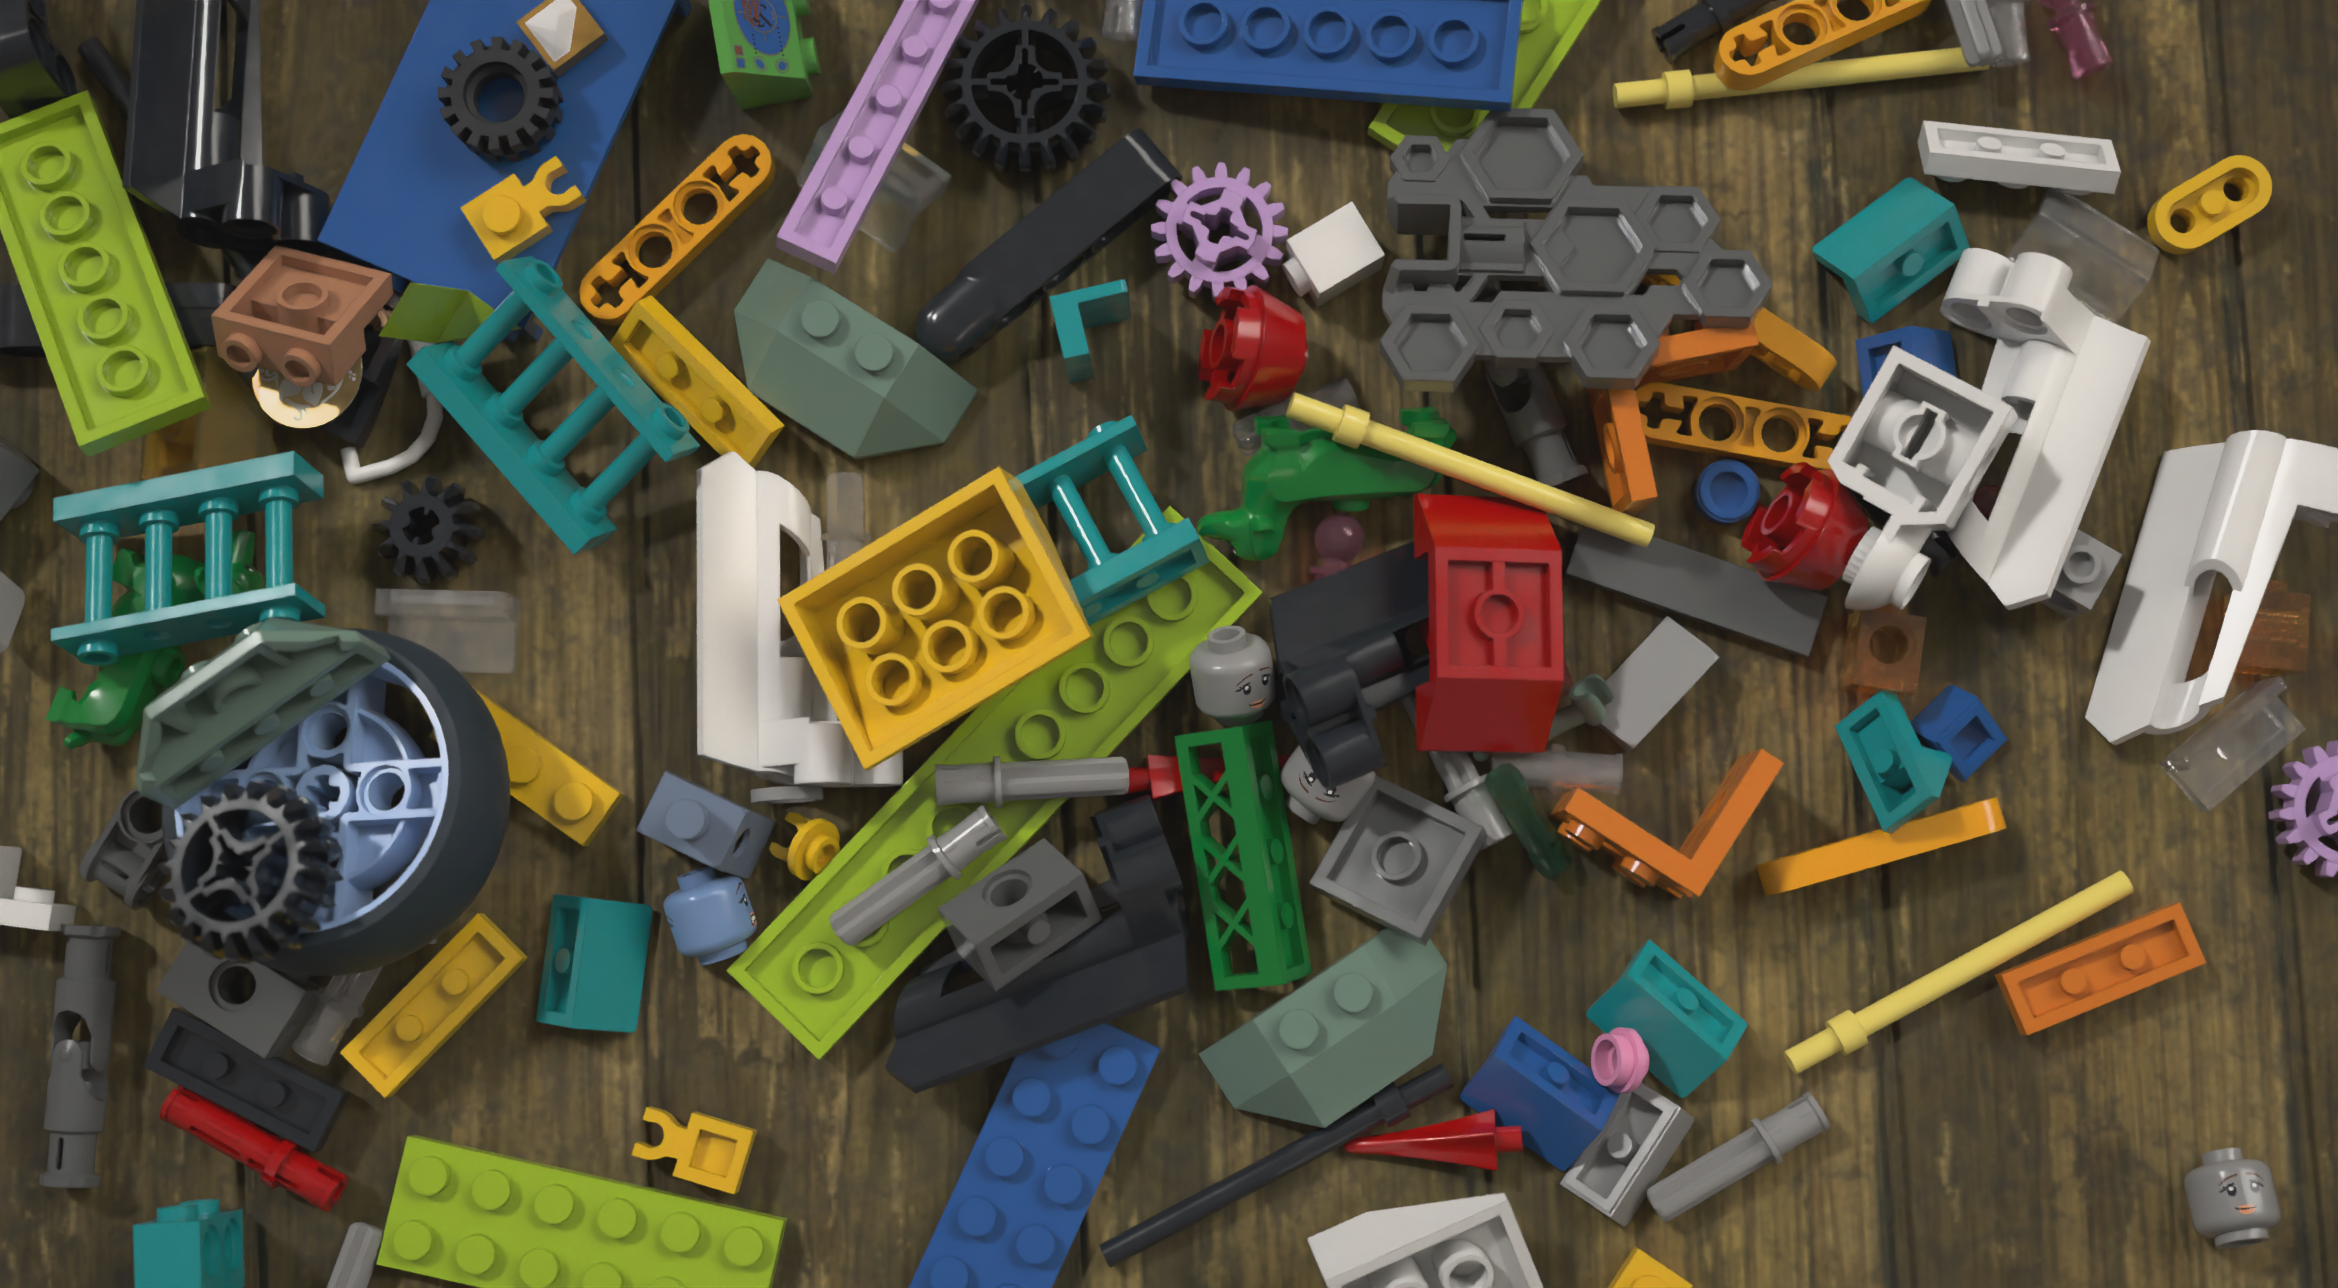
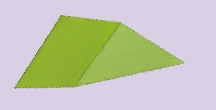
M410 282L379 336L428 343L469 338L495 309L468 290ZM515 326L512 330H517V329H522V328H520V327H518V326Z

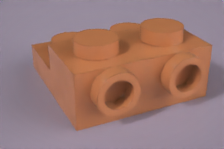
M275 245L211 315L218 357L223 358L229 366L241 372H250L255 367L280 372L289 382L299 387H309L314 382L336 387L366 351L364 328L394 294L391 273Z

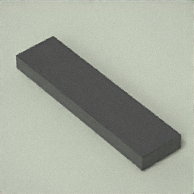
M1580 525L1563 575L1802 658H1806L1810 654L1828 596L1809 589L1764 581L1756 571L1652 536L1649 545L1643 548Z

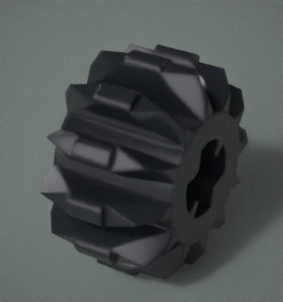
M427 476L422 484L421 491L409 480L401 482L400 491L404 499L403 501L398 502L388 496L381 499V505L384 509L392 512L390 520L380 519L372 523L375 532L390 536L377 548L379 556L385 559L396 558L393 567L395 574L406 578L415 571L417 581L424 585H431L437 571L450 581L458 578V568L454 560L459 558L467 563L474 564L478 557L473 551L466 548L467 542L480 541L486 537L485 530L469 525L481 513L480 506L473 501L462 503L465 489L456 483H452L443 490L442 482L436 476ZM429 518L440 523L432 529L434 540L430 543L419 538L427 532L425 521Z

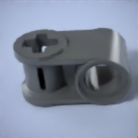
M137 788L129 791L121 799L120 805L104 831L86 852L78 870L79 876L86 881L93 882L98 880L124 896V905L134 911L145 906L159 890L167 874H164L157 864L168 861L163 839V829L161 828L157 831L149 821V810L155 801L141 796Z

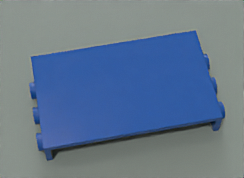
M430 0L319 235L318 241L337 256L363 267L391 273L393 292L402 294L405 285L408 286L410 282L470 291L486 304L496 309L513 289L495 270L498 264L493 260L460 207L512 174H515L524 186L533 180L538 168L554 156L559 158L568 172L553 181L551 193L563 194L569 188L576 185L586 201H588L673 14L677 13L687 18L692 9L689 0H579L609 40L559 77H557L516 23V21L545 0ZM491 37H503L510 45H512L513 39L523 42L529 51L534 50L543 59L558 80L556 84L562 91L564 101L558 102L559 108L563 111L561 123L553 121L551 127L556 132V135L551 142L542 137L537 142L541 151L534 156L528 150L520 152L521 161L510 162L506 156H501L500 162L490 161L483 153H480L478 156L469 150L450 130L451 127L443 119L440 109L444 108V105L438 99V87L446 88L447 83L443 80L441 74L445 66L452 70L456 68L458 64L452 56L459 49L465 56L474 52L470 42L481 39L486 46H491ZM498 78L489 82L482 89L478 99V108L481 116L493 122H504L515 117L524 103L523 87L519 82L510 78ZM587 202L572 211L554 212L545 217L553 232L511 259L533 256L535 259L542 260L556 270ZM530 310L516 325L522 329L512 330L504 339L515 343L519 334H522L539 342L544 330L533 321L535 314Z

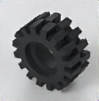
M491 37V46H486L481 39L470 42L474 52L465 56L459 49L452 56L458 64L456 68L452 70L445 66L441 77L447 83L446 88L438 87V99L444 105V108L440 109L443 119L451 127L450 130L469 150L478 156L480 153H483L490 161L500 162L501 156H506L510 162L521 161L520 152L528 150L534 156L541 151L537 142L542 137L551 142L556 135V132L551 127L553 121L558 123L562 121L563 111L559 108L558 102L564 101L562 91L556 84L558 80L543 59L534 50L529 51L523 42L513 39L512 45H510L503 37ZM498 78L513 79L519 82L524 90V103L521 110L515 117L504 122H493L481 116L478 108V99L482 89L489 82Z

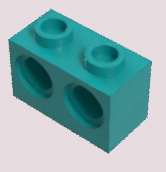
M220 1199L179 1202V1205L156 1208L157 1219L133 1225L135 1288L245 1287L242 1209L220 1210Z

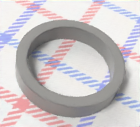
M784 786L750 790L751 804L823 800V786Z

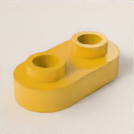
M2244 155L2227 157L2172 189L2157 200L2151 207L2147 218L2149 235L2159 248L2168 253L2178 255L2191 253L2261 211L2269 202L2272 194L2271 177L2267 169L2252 157ZM2225 183L2232 184L2238 188L2240 192V200L2238 202L2231 201L2225 196L2223 190ZM2171 215H2179L2184 218L2187 223L2186 233H2179L2172 228L2170 224Z

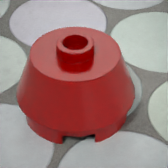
M1251 285L1245 290L1229 286L1223 288L1215 298L1217 306L1224 308L1214 330L1204 329L1200 344L1198 379L1211 383V388L1207 389L1204 399L1223 403L1224 407L1229 411L1285 402L1293 393L1307 363L1308 345L1303 315L1256 285Z
M1799 462L1786 469L1779 476L1787 485L1769 507L1760 502L1757 503L1746 524L1741 547L1751 552V556L1746 562L1757 568L1759 577L1762 580L1819 591L1831 586L1843 575L1853 552L1867 533L1868 515L1848 488L1839 482L1833 470H1818L1807 462Z

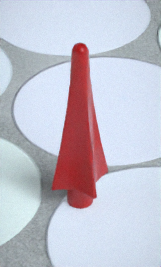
M1147 755V758H1144L1145 766L1129 768V788L1125 794L1148 792L1151 801H1156L1183 793L1177 756ZM1291 755L1277 756L1280 771ZM1199 757L1201 773L1214 784H1217L1226 770L1224 758Z
M1495 1109L1414 1129L1357 1137L1344 1144L1343 1147L1346 1152L1352 1154L1411 1157L1498 1171L1497 1153L1523 1152L1522 1126L1496 1127Z

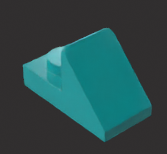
M1879 690L1835 725L1836 731L1883 832L1892 834L1940 797L1953 761L1949 753L1921 746L1897 694Z

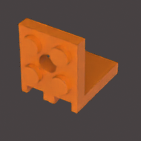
M1754 320L1749 328L1703 327L1700 321L1694 323L1695 331L1670 335L1669 327H1667L1659 339L1660 347L1657 357L1635 389L1650 382L1670 383L1736 370L1759 345ZM1586 389L1611 508L1631 516H1639L1658 495L1635 389Z
M1763 749L1739 756L1679 851H1676L1580 788L1562 794L1549 816L1561 823L1557 834L1587 853L1591 849L1598 851L1600 848L1616 858L1611 868L1635 885L1644 888L1646 884L1652 887L1656 884L1678 899H1681L1682 896L1691 898L1692 895L1700 897L1784 763Z

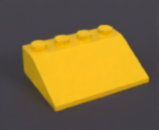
M999 466L777 599L864 770L868 771L1094 638L1051 536L1019 479Z

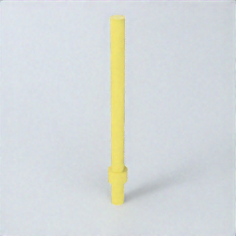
M1961 47L1814 62L1748 91L1734 90L1724 85L1718 79L1716 73L1691 75L1690 70L1686 69L1663 72L1661 79L1614 83L1613 101L1616 109L1663 104L1665 110L1692 107L1694 100L1988 70L1989 65L1970 67L1965 62Z
M1294 392L1290 400L1286 417L1332 433V441L1357 449L1360 444L1643 548H1646L1652 539L1655 529L1653 523L1369 420L1370 413L1348 404H1345L1340 409Z
M2119 870L1854 1014L1848 1009L1825 1022V1030L1783 1052L1788 1065L1797 1075L1838 1052L1846 1056L1867 1045V1036L2132 894L2134 889L2129 878L2124 872Z

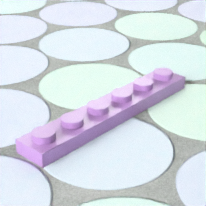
M980 0L903 1L778 232L776 248L835 275L940 77L947 59L950 58L956 46V41L959 39V36L961 37Z

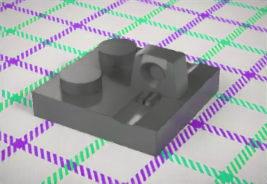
M1375 775L1376 780L1355 810L1346 818L1309 884L1315 892L1426 946L1441 915L1448 907L1485 841L1487 833L1483 826Z

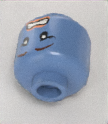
M705 866L677 877L680 889L671 893L665 899L663 908L679 952L685 957H698L700 965H707L745 951L748 948L746 939L755 933L757 921L741 878L733 874L717 876L715 868L711 866Z

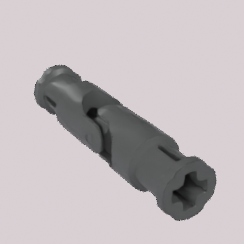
M1489 280L1474 302H1493L1499 292L1504 291L1500 281ZM1483 360L1486 366L1487 380L1515 447L1523 448L1536 480L1561 489L1587 476L1589 471L1586 465L1578 464L1566 437L1564 429L1568 425L1567 420L1541 363L1539 362L1535 369L1496 368L1493 361ZM1531 381V396L1528 403L1523 407L1513 398L1508 387Z
M61 924L60 934L67 937L63 977L56 979L50 1051L52 1068L48 1080L44 1130L50 1132L47 1171L40 1174L39 1185L61 1188L100 1186L101 1176L94 1172L97 1134L105 1131L108 1091L106 1072L111 1055L117 981L111 979L114 939L121 937V927ZM83 1017L90 1030L91 1039L85 1041L72 1040L73 1032Z

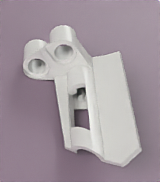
M1968 248L1963 251L1943 299L1940 312L1945 318L1958 326L1997 339L1981 391L2014 408L2018 417L2009 433L2021 434L2022 437L1989 519L1987 520L1973 502L1975 490L1954 528L1946 530V532L1963 557L1990 586L2008 610H2012L2051 598L2151 341L2144 335L2094 315L2086 306L2077 301L2068 290L2073 272L2068 265L2055 257L2036 252H2023L2018 255L2016 262H2011L2008 258L1990 250Z
M2249 430L2232 434L2223 443L2164 451L2085 718L2110 743L2118 745L2142 733L2167 735L2184 730L2203 719L2212 706L2223 703L2293 519L2306 520L2314 526L2329 528L2330 522L2338 523V448L2297 439H2287L2285 436L2275 432ZM2218 571L2228 578L2233 591L2213 659L2211 660L2208 672L2194 680L2185 682Z
M734 451L728 452L697 469V755L754 772L761 779L787 786H902L903 751L869 771L864 770L840 721H837V715L796 636L794 635L786 641H780V605L777 601L780 598V530L787 533L799 545L801 586L824 572L820 518L811 513L808 501L790 482L768 471H756Z

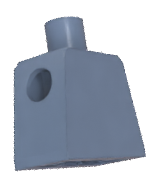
M666 770L636 831L715 869L749 879L777 822ZM745 831L741 844L733 853L738 838Z

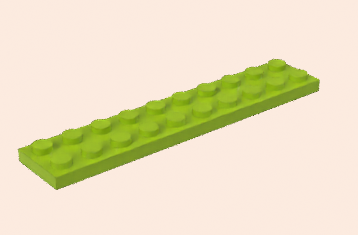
M1171 506L1162 513L1167 523L1176 524L1184 520ZM1143 533L1131 547L1141 543L1145 534ZM1198 535L1210 562L1090 625L1089 627L1094 636L1093 639L979 705L726 970L818 1060L823 1059L946 929L938 908L1012 860L1070 798L1002 801V808H996L995 802L937 806L935 764L993 763V756H1000V763L1109 757L1190 672L1189 657L1195 647L1205 641L1207 635L1212 630L1223 626H1234L1262 596L1263 592L1203 536ZM981 805H984L989 810V816L993 815L1007 837L1006 840L998 843L960 870L962 873L961 878L955 880L950 876L855 945L849 946L839 939L829 921L830 916L926 848L929 845L927 841L929 836L940 837L978 810L977 808Z

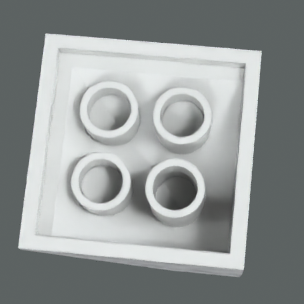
M1505 1193L1365 1212L1307 1238L1328 1288H1543Z

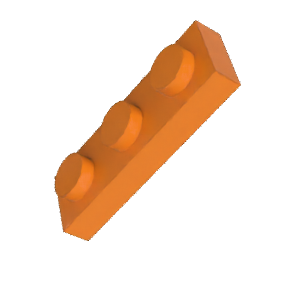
M2178 902L2170 903L1997 973L1995 977L2020 1035L2028 1036L2206 963V960L2183 907Z

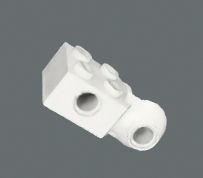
M1893 346L1828 459L1829 465L1842 485L1861 495L1865 501L1891 514L1883 531L1874 526L1867 531L1845 568L1842 580L1852 584L1846 597L1845 608L1852 610H1872L1887 604L1902 610L1908 604L1922 582L1931 562L1929 557L1919 553L1925 541L1933 530H1952L2018 417L2012 406L1896 346Z

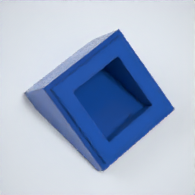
M1955 685L1946 687L1910 722L1918 740L1924 747L1951 755L1953 761L1949 772L1962 783L2008 740L1979 698Z

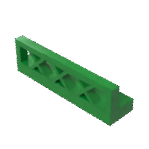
M1272 720L1174 736L1215 991L1284 985L1312 974ZM1222 744L1226 770L1216 785L1201 773L1197 746ZM1217 806H1220L1234 818L1236 835L1227 849L1211 836L1209 819ZM1228 869L1244 882L1246 900L1238 912L1221 899L1219 883ZM1238 933L1254 946L1258 972L1233 973L1229 947Z

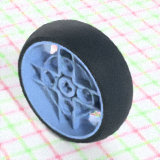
M341 628L357 631L384 647L391 658L389 661L178 808L172 809L162 804L163 839L168 860H173L176 850L171 848L165 838L173 836L182 837L187 829L180 814L193 813L200 816L202 814L200 796L213 795L221 799L224 784H238L246 788L251 780L263 781L272 786L284 785L295 790L298 796L305 797L316 803L320 809L318 815L329 820L332 826L335 827V830L327 840L337 843L344 852L339 856L336 870L340 871L344 879L334 884H328L325 894L330 895L337 906L330 908L319 906L315 916L322 930L311 932L301 928L299 930L301 948L289 950L280 947L277 960L264 961L258 958L253 960L261 965L282 972L313 976L358 974L396 962L425 947L443 934L472 904L486 883L503 844L510 807V778L500 732L491 712L481 696L464 676L444 658L411 640L380 631ZM386 682L406 688L420 700L434 726L441 758L426 759L407 731L396 721L384 715ZM347 727L345 739L335 748L336 737L341 730ZM404 786L403 799L399 805L391 809L393 795L399 788ZM333 798L338 799L337 802H333L332 800ZM264 823L246 830L249 838L256 840L262 835L270 838L279 832L280 829L276 823ZM427 832H429L420 852L410 867L384 894L373 901V889L393 878L410 862L420 848ZM246 904L240 908L231 906L222 912L223 916L230 923L243 921L256 915L253 907Z

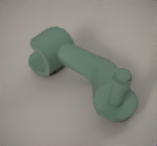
M1598 674L1585 676L1572 686L1568 696L1573 704L1555 712L1548 742L1585 722L1588 725L1595 726L1604 720L1607 711L1603 705L1612 702L1614 694L1604 679ZM1473 753V757L1477 761H1484L1489 753Z

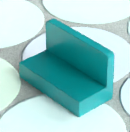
M1909 177L1814 245L1812 251L1818 262L1843 278L1856 313L1873 324L1958 261L1963 251L1970 248L1955 204Z
M1124 279L1049 296L1070 383L1094 378L1084 329L1131 318L1129 294L1126 280Z
M553 894L536 1022L576 1029L629 1033L637 1029L652 919V907L650 905Z
M1650 939L1635 952L1618 980L1591 1005L1586 1013L1587 1018L1604 1033H1609L1618 1027L1634 1029L1641 1036L1648 1050V1071L1681 1098L1688 1096L1728 1060L1748 1026L1745 1020Z

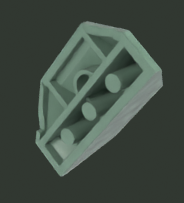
M771 259L766 260L734 309L748 390L758 399L855 460L926 446L945 445L979 393L978 389L920 344L813 277Z
M272 617L265 622L247 627L238 634L235 643L212 659L199 662L188 668L182 674L179 682L160 694L144 709L135 783L140 795L172 809L178 808L389 661L391 658L384 647L353 630Z
M1386 927L1198 1055L1235 1109L1325 1128L1432 1056L1447 963L1431 939L1428 940L1426 946H1423Z

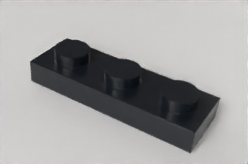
M182 1007L172 1008L143 1067L312 1152L322 1151L351 1094L350 1091L282 1057L264 1059Z

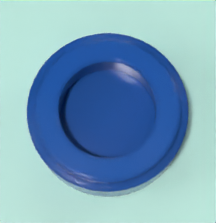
M1729 459L1716 461L1705 468L1697 477L1693 487V500L1698 512L1706 520L1718 525H1732L1742 521L1755 509L1760 496L1759 482L1754 472L1745 464Z

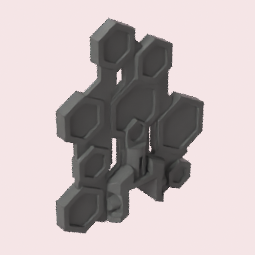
M1511 108V112L1490 110L1470 139H1457L1448 152H1446L1437 136L1406 135L1390 156V170L1393 176L1389 180L1387 187V218L1397 235L1448 236L1447 260L1395 259L1390 266L1383 287L1382 312L1388 320L1390 327L1380 339V354L1403 391L1454 392L1476 360L1493 361L1496 368L1535 369L1539 362L1570 363L1586 389L1634 390L1657 357L1660 347L1659 339L1673 319L1699 320L1703 327L1749 328L1770 297L1773 283L1750 250H1723L1713 241L1719 231L1721 219L1699 187L1597 186L1592 184L1588 176L1577 175L1582 168L1583 153L1554 109ZM1486 211L1549 214L1545 220L1490 218ZM1647 274L1676 275L1681 280L1678 286L1651 285L1645 295H1633ZM1489 280L1543 282L1549 292L1500 291L1493 302H1474Z

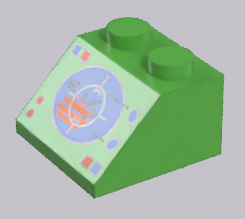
M708 0L720 73L740 110L814 97L810 76L821 74L819 57L814 37L803 38L800 16L810 15L809 0Z

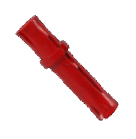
M179 1084L177 1090L174 1088L161 1107L159 1118L162 1121L184 1130L199 1141L251 1168L252 1171L261 1175V1182L270 1188L275 1189L281 1186L304 1198L307 1202L325 1213L331 1210L332 1205H336L347 1187L349 1181L347 1174L313 1158L302 1150V1146L288 1139L283 1140L265 1131L248 1119Z

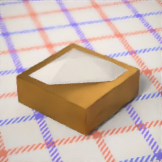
M545 0L516 21L557 77L561 76L609 40L579 0Z

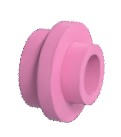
M1622 1027L1600 1035L1596 1039L1591 1052L1593 1075L1598 1083L1608 1086L1614 1092L1631 1093L1640 1086L1649 1068V1053L1641 1036L1632 1028Z

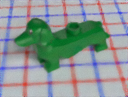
M1434 407L1399 409V421L1408 427L1405 433L1448 449L1457 440L1455 429H1449V422L1445 418H1439V411ZM1286 415L1253 417L1254 430L1261 437L1262 445L1244 466L1240 507L1204 515L1198 520L1196 532L1200 536L1228 542L1233 553L1241 559L1263 561L1277 553L1283 539L1288 516L1301 503L1331 501V506L1340 511H1362L1369 508L1370 499L1409 496L1422 492L1437 484L1443 474L1362 444L1357 449L1332 441V433L1318 428H1310L1299 433L1298 429H1290V420Z
M250 529L238 530L232 534V595L264 589L265 586L263 576L252 565L256 533ZM121 547L113 564V581L125 586L128 591L112 606V617L145 611V555ZM172 555V606L205 600V563L183 555ZM181 645L119 656L117 662L99 666L97 679L88 686L80 701L77 700L75 691L59 686L45 719L74 730L63 741L68 749L81 747L91 742L103 743L114 747L124 745L135 733L142 729L144 709L161 694L164 687L169 688L173 686L181 677L186 661L184 653L179 651Z

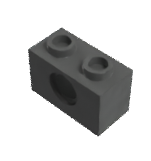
M1045 838L938 908L958 953L995 991L1102 920L1083 873Z
M186 942L156 991L265 1059L285 1056L324 994L325 989L310 981L311 975L282 972L255 961L239 964L230 961L228 958L219 960L205 955L201 947ZM243 968L249 969L256 980L255 992L247 1002L242 1001L234 989L235 978Z

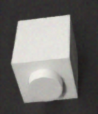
M1350 202L1289 238L1286 242L1285 250L1288 261L1282 263V268L1296 293L1300 297L1309 293L1318 307L1381 270L1385 254L1353 202Z

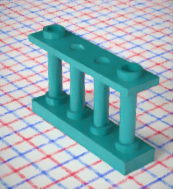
M533 256L503 260L495 270L513 289L506 299L461 346L451 341L422 347L406 365L568 549L576 555L603 545L618 529L606 515V505L657 453L665 462H669L693 454L700 445L688 432L690 427L685 417L673 406L661 402L561 288L563 282L551 266L542 260L535 259ZM531 310L554 335L555 339L504 393H500L483 376L480 363ZM574 358L598 386L545 441L540 440L523 421L522 410ZM616 406L640 434L587 488L581 487L565 469L564 458Z
M1132 415L1119 422L1108 421L1097 426L1088 434L1085 440L1015 476L1023 484L1036 510L1054 500L1088 564L1085 572L1071 579L1070 583L1089 626L1210 562L1189 518L1176 524L1167 523L1132 458L1148 451ZM1108 471L1114 477L1145 534L1141 543L1120 554L1109 551L1076 489Z
M290 451L54 498L53 522L77 537L83 544H86L85 623L51 629L50 641L77 657V660L81 663L101 666L113 664L118 661L119 656L239 634L247 627L265 622L271 617L297 622L325 618V605L299 585L293 583L292 510L298 508L299 504L324 499L323 475L296 452ZM265 510L266 588L232 595V522L236 521L239 515ZM205 522V600L172 606L173 533H176L179 527ZM145 534V611L112 617L113 545L119 543L120 538Z

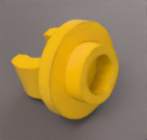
M788 812L785 820L795 825L798 832L794 836L790 847L786 848L772 842L769 850L772 855L787 862L791 874L804 881L813 880L840 851L838 828L835 824L824 818L811 820L798 813Z

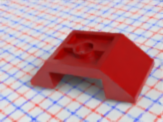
M1416 494L1414 496V559L1428 560L1430 681L1416 687V751L1545 753L1564 682L1562 550L1547 513L1507 497Z

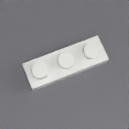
M1923 120L1918 138L1924 174L1934 175L1941 180L1949 182L1975 179L1994 181L2005 187L2015 189L2033 185L2060 188L2074 195H2087L2092 192L2114 194L2121 174L2112 141L2107 139Z

